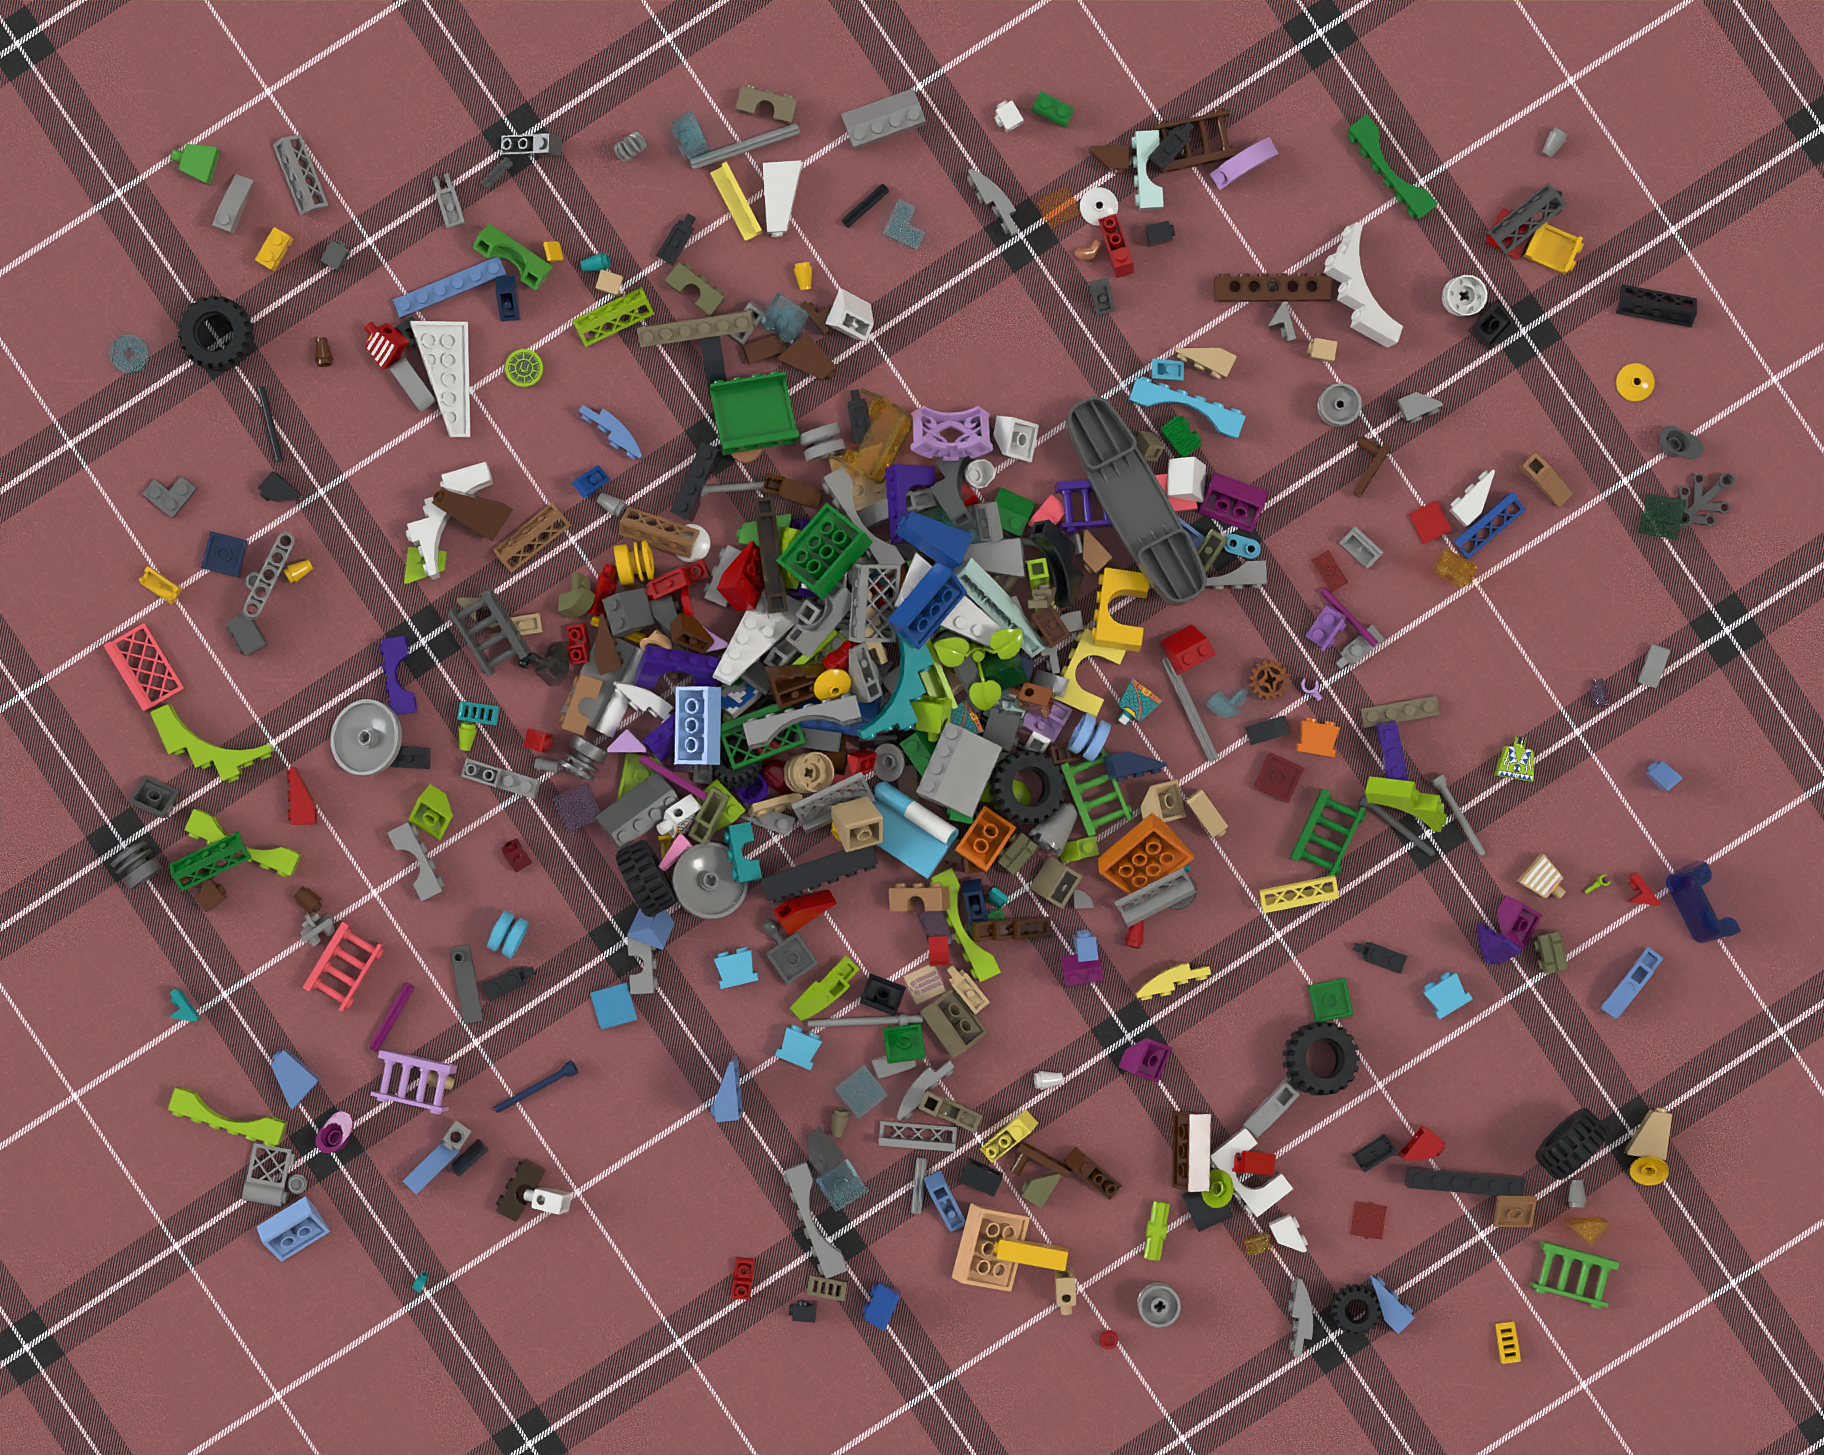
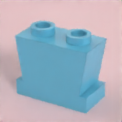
M747 947L736 949L734 954L729 955L727 951L718 953V957L714 958L722 978L719 981L721 989L759 980L758 972L753 971L752 949L748 950Z
M1448 971L1440 976L1441 980L1436 983L1434 981L1424 986L1425 990L1422 991L1423 995L1436 1008L1433 1012L1438 1019L1445 1017L1472 1000L1469 992H1464L1456 972L1451 973Z
M792 1024L791 1027L787 1026L782 1048L778 1047L775 1056L811 1070L814 1063L811 1059L823 1040L819 1039L820 1035L809 1032L808 1035L802 1032V1028Z

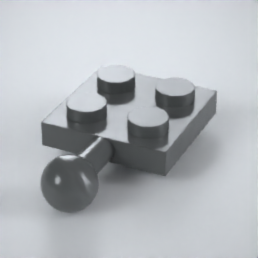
M769 919L764 922V932L772 935L778 944L767 952L766 955L787 985L819 964L798 932L784 940L778 932V924L775 920Z

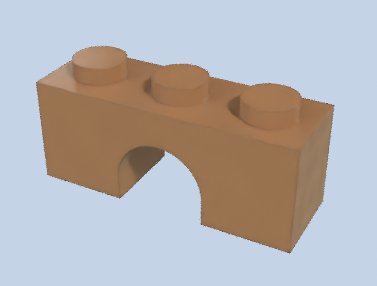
M580 673L579 677L575 676L572 684L575 690L573 695L569 694L565 704L568 706L567 712H562L559 721L562 724V729L584 735L590 717L579 712L578 704L585 697L597 699L603 681Z
M941 882L930 883L931 886H925L924 883H913V886H907V883H896L895 887L889 888L890 911H910L915 909L917 896L924 901L925 911L950 909L949 886H942Z

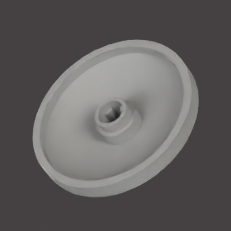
M371 699L359 700L344 708L335 720L331 732V749L337 763L347 772L358 776H373L387 769L397 757L402 742L401 724L396 713L386 704Z
M709 842L706 845L697 844L685 851L675 863L672 872L673 893L681 907L695 917L707 920L725 917L735 911L746 896L748 883L736 885L735 880L731 878L732 864L727 858V850H729L727 846Z

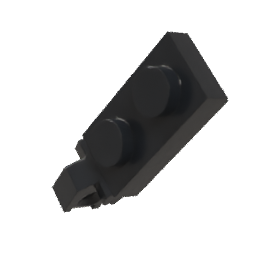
M1188 122L1182 129L1179 126L1176 129L1174 128L1148 158L1163 170L1189 142L1190 137L1187 134L1194 126Z
M688 213L684 221L679 220L678 223H675L656 256L673 266L693 234L694 228L691 226L696 218Z
M859 389L851 390L852 400L848 401L847 407L853 443L873 441L865 398L860 399Z
M1366 942L1365 946L1355 943L1353 947L1354 951L1362 953L1360 958L1399 974H1401L1407 956L1371 942Z
M519 967L481 985L489 1001H492L528 983L527 978L536 973L533 967L524 971L522 967Z

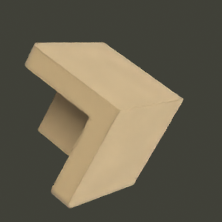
M601 270L595 288L598 291L619 297V289L623 277Z

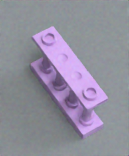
M387 1049L379 1050L378 1058L384 1059L385 1068L380 1091H373L370 1096L377 1097L376 1100L382 1102L392 1100L430 1109V1113L441 1114V1112L449 1110V1107L442 1106L441 1102L446 1077L449 1074L456 1073L457 1065ZM396 1062L402 1063L403 1067L398 1095L388 1093L393 1064ZM413 1066L420 1067L419 1070L421 1071L416 1099L405 1097L410 1070ZM431 1070L438 1071L437 1075H439L433 1103L423 1101L428 1073Z

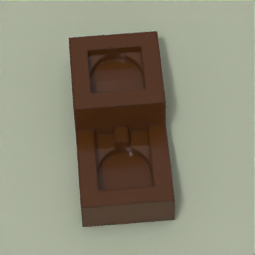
M781 333L742 346L748 364L766 360L787 350Z

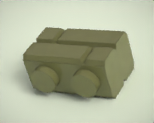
M1214 529L1210 530L1197 550L1206 572L1229 540Z
M1015 832L1009 839L1011 844L1007 849L1003 847L997 856V862L1014 876L1039 847L1022 832L1019 834Z
M1560 931L1535 935L1536 940L1533 941L1535 952H1539L1540 959H1537L1539 970H1543L1544 974L1567 970L1568 965Z

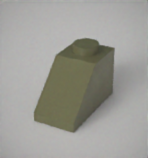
M1055 1172L1031 1178L1029 1182L1025 1181L1020 1189L1022 1191L1021 1196L1042 1209L1060 1180L1061 1175Z

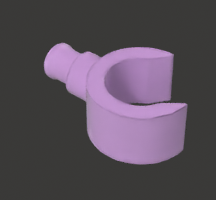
M1303 678L1300 683L1302 691L1308 694L1311 693L1317 701L1321 700L1322 696L1318 691V680H1315V687L1312 690H1307L1304 686L1305 678Z

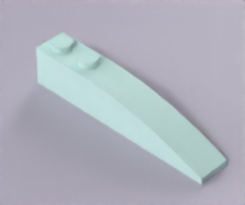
M971 557L958 566L955 575L967 591V594L1002 629L1021 628L1023 635L1021 648L1031 658L1046 648L1036 630L1014 601Z

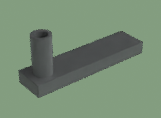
M470 945L450 948L464 1024L483 1021Z

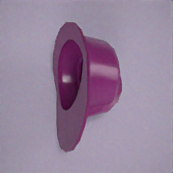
M340 1111L332 1115L317 1133L316 1146L321 1152L332 1153L342 1150L347 1145L353 1128V1120L347 1112Z

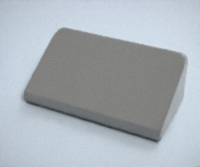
M997 502L974 504L980 542H996L1003 539Z

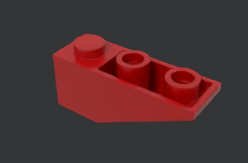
M1117 214L1098 219L1115 277L1119 278L1134 273L1133 260Z
M528 728L523 747L538 752H548V749H552L554 738H551V733Z
M290 767V771H287V782L290 783L287 799L288 802H291V810H288V821H291V825L317 824V804L297 768Z
M830 890L790 899L774 909L773 912L787 933L791 935L836 905L837 902Z

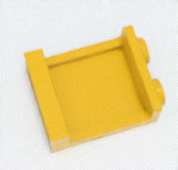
M1546 222L1533 232L1523 257L1564 275L1568 271L1572 272L1576 264L1574 257L1576 253L1579 254L1584 245V243H1581L1583 237L1573 236L1548 225V222Z

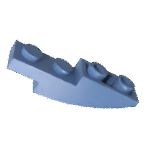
M582 405L579 410L582 414L581 418L590 424L592 421L599 424L597 428L606 434L610 431L608 439L611 441V446L617 450L623 448L627 451L626 455L633 460H636V458L642 460L643 455L638 444L618 419L605 409H602L598 415Z
M1647 947L1600 1008L1616 1020L1652 976L1654 970L1663 960V957L1650 947Z

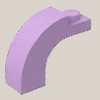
M1268 137L1235 155L1220 165L1210 175L1219 190H1222L1242 175L1266 163L1279 153Z

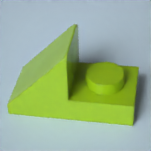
M1095 836L1067 842L1060 855L1061 862L1076 861L1099 855Z

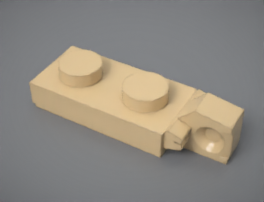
M953 965L947 968V971L952 976L949 979L951 985L975 1014L990 1003L963 969L958 972Z

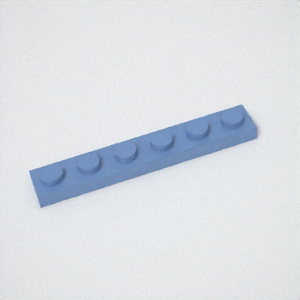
M495 257L398 297L393 302L399 317L403 318L493 281L496 277H502L507 274L500 257Z

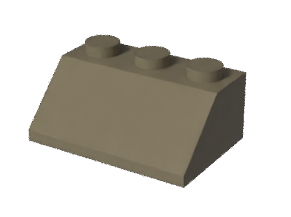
M953 987L920 1011L952 1058L967 1051L988 1033L975 1013Z

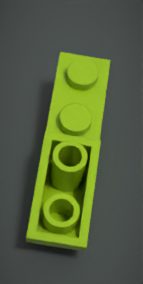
M845 955L820 983L815 981L789 1009L801 1021L810 1018L839 998L850 987L847 982L860 969Z

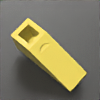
M1025 1109L985 1143L980 1150L993 1163L1030 1134L1038 1122Z

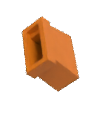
M1312 718L1300 721V743H1296L1295 751L1335 758L1336 750H1333V746L1340 727H1336L1335 722L1329 721L1319 724L1317 719Z

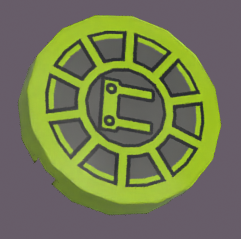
M530 349L516 350L506 361V375L513 384L519 387H530L540 381L543 375V362L538 354Z

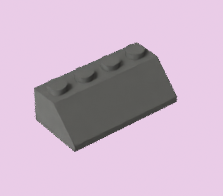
M653 773L594 817L614 846L622 850L663 820L665 811L679 802L680 799L659 774Z

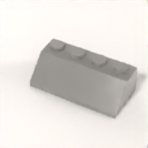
M913 88L841 114L853 150L926 125L924 114Z

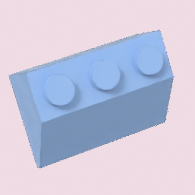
M306 1196L257 1226L262 1243L281 1262L330 1232L317 1208Z

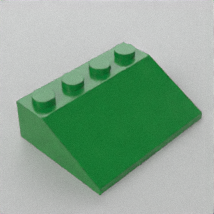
M826 503L776 561L811 592L823 600L873 541L864 531Z

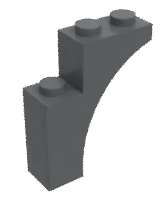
M970 456L959 457V461H943V457L937 460L935 463L944 479L930 487L934 498L957 529L972 520L962 499L964 470L974 459H971Z

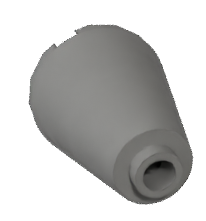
M1070 802L1067 804L1062 803L1059 810L1053 812L1052 817L1044 819L1029 833V837L1034 836L1032 838L1034 843L1048 853L1050 850L1054 851V856L1056 857L1062 854L1078 816L1077 807Z

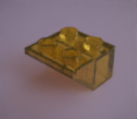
M1445 547L1441 549L1431 566V569L1434 570L1433 574L1442 579L1444 577L1450 579V583L1457 588L1470 586L1478 568L1475 564Z

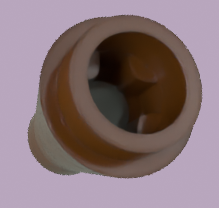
M317 338L315 362L318 367L331 366L334 358L327 338Z

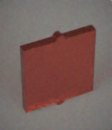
M1355 1201L1350 1235L1363 1236L1365 1239H1368V1237L1382 1239L1387 1206L1373 1204L1371 1201L1369 1203Z

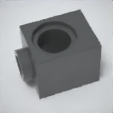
M331 240L320 261L340 272L351 252L346 249L348 245L339 240L335 243Z

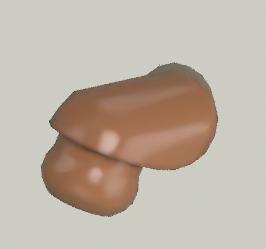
M1094 240L1090 248H1077L1075 250V257L1081 261L1092 260L1102 247V244Z

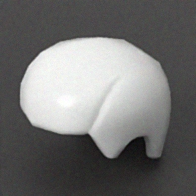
M977 459L970 462L964 470L965 481L975 489L987 487L995 478V468L991 462L985 459Z

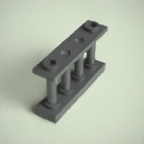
M491 586L481 592V599L461 611H458L457 607L454 606L448 612L450 614V621L458 627L478 659L481 671L487 674L488 677L495 673L494 666L514 655L522 659L531 652ZM483 606H488L492 612L491 616L469 628L463 618ZM494 622L499 623L502 628L501 632L479 644L473 634ZM503 639H508L512 644L511 649L489 660L484 650Z

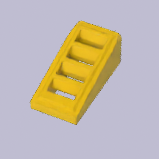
M1515 1322L1495 1323L1500 1362L1502 1364L1520 1362L1521 1357ZM1511 1328V1332L1501 1333L1500 1331L1501 1329ZM1512 1336L1511 1340L1502 1341L1503 1337ZM1513 1344V1348H1503L1504 1345ZM1514 1352V1356L1505 1357V1353Z

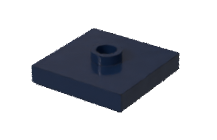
M210 531L201 568L239 578L248 540Z

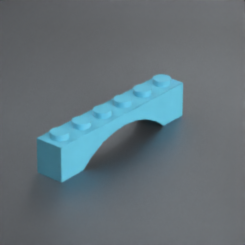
M1146 377L1136 378L1128 402L1145 408L1162 403L1185 405L1204 415L1214 425L1219 434L1234 439L1239 437L1246 417L1242 415V411L1234 408L1231 411L1224 409V405L1213 402V404L1207 403L1206 399L1200 396H1195V398L1187 396L1188 392L1177 389V392L1170 390V386L1159 383V385L1151 383L1152 380Z

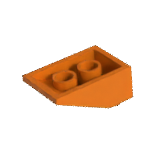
M984 806L968 828L955 851L987 872L1016 827Z

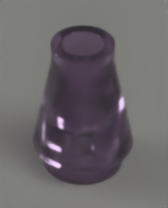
M1603 679L1591 680V703H1593V707L1608 706L1610 698Z

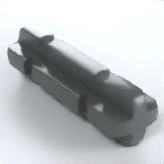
M504 157L501 164H498L488 174V177L481 181V184L487 190L490 189L493 183H496L506 173L505 170L513 165L512 161Z

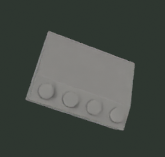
M947 722L916 793L919 797L972 818L1002 751V747L964 728Z

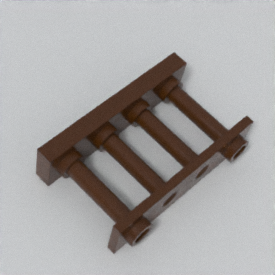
M1224 108L1213 110L1211 114L1169 123L1167 120L1156 122L1153 130L1160 131L1162 141L1168 136L1169 129L1177 128L1178 126L1182 129L1188 122L1198 124L1203 147L1202 155L1195 156L1192 154L1189 141L1183 147V159L1176 160V158H1173L1161 170L1162 174L1229 160L1237 155V147L1232 148L1229 145L1224 118L1230 114L1229 110L1224 111ZM1215 119L1222 144L1221 151L1213 152L1210 148L1205 125L1206 121Z

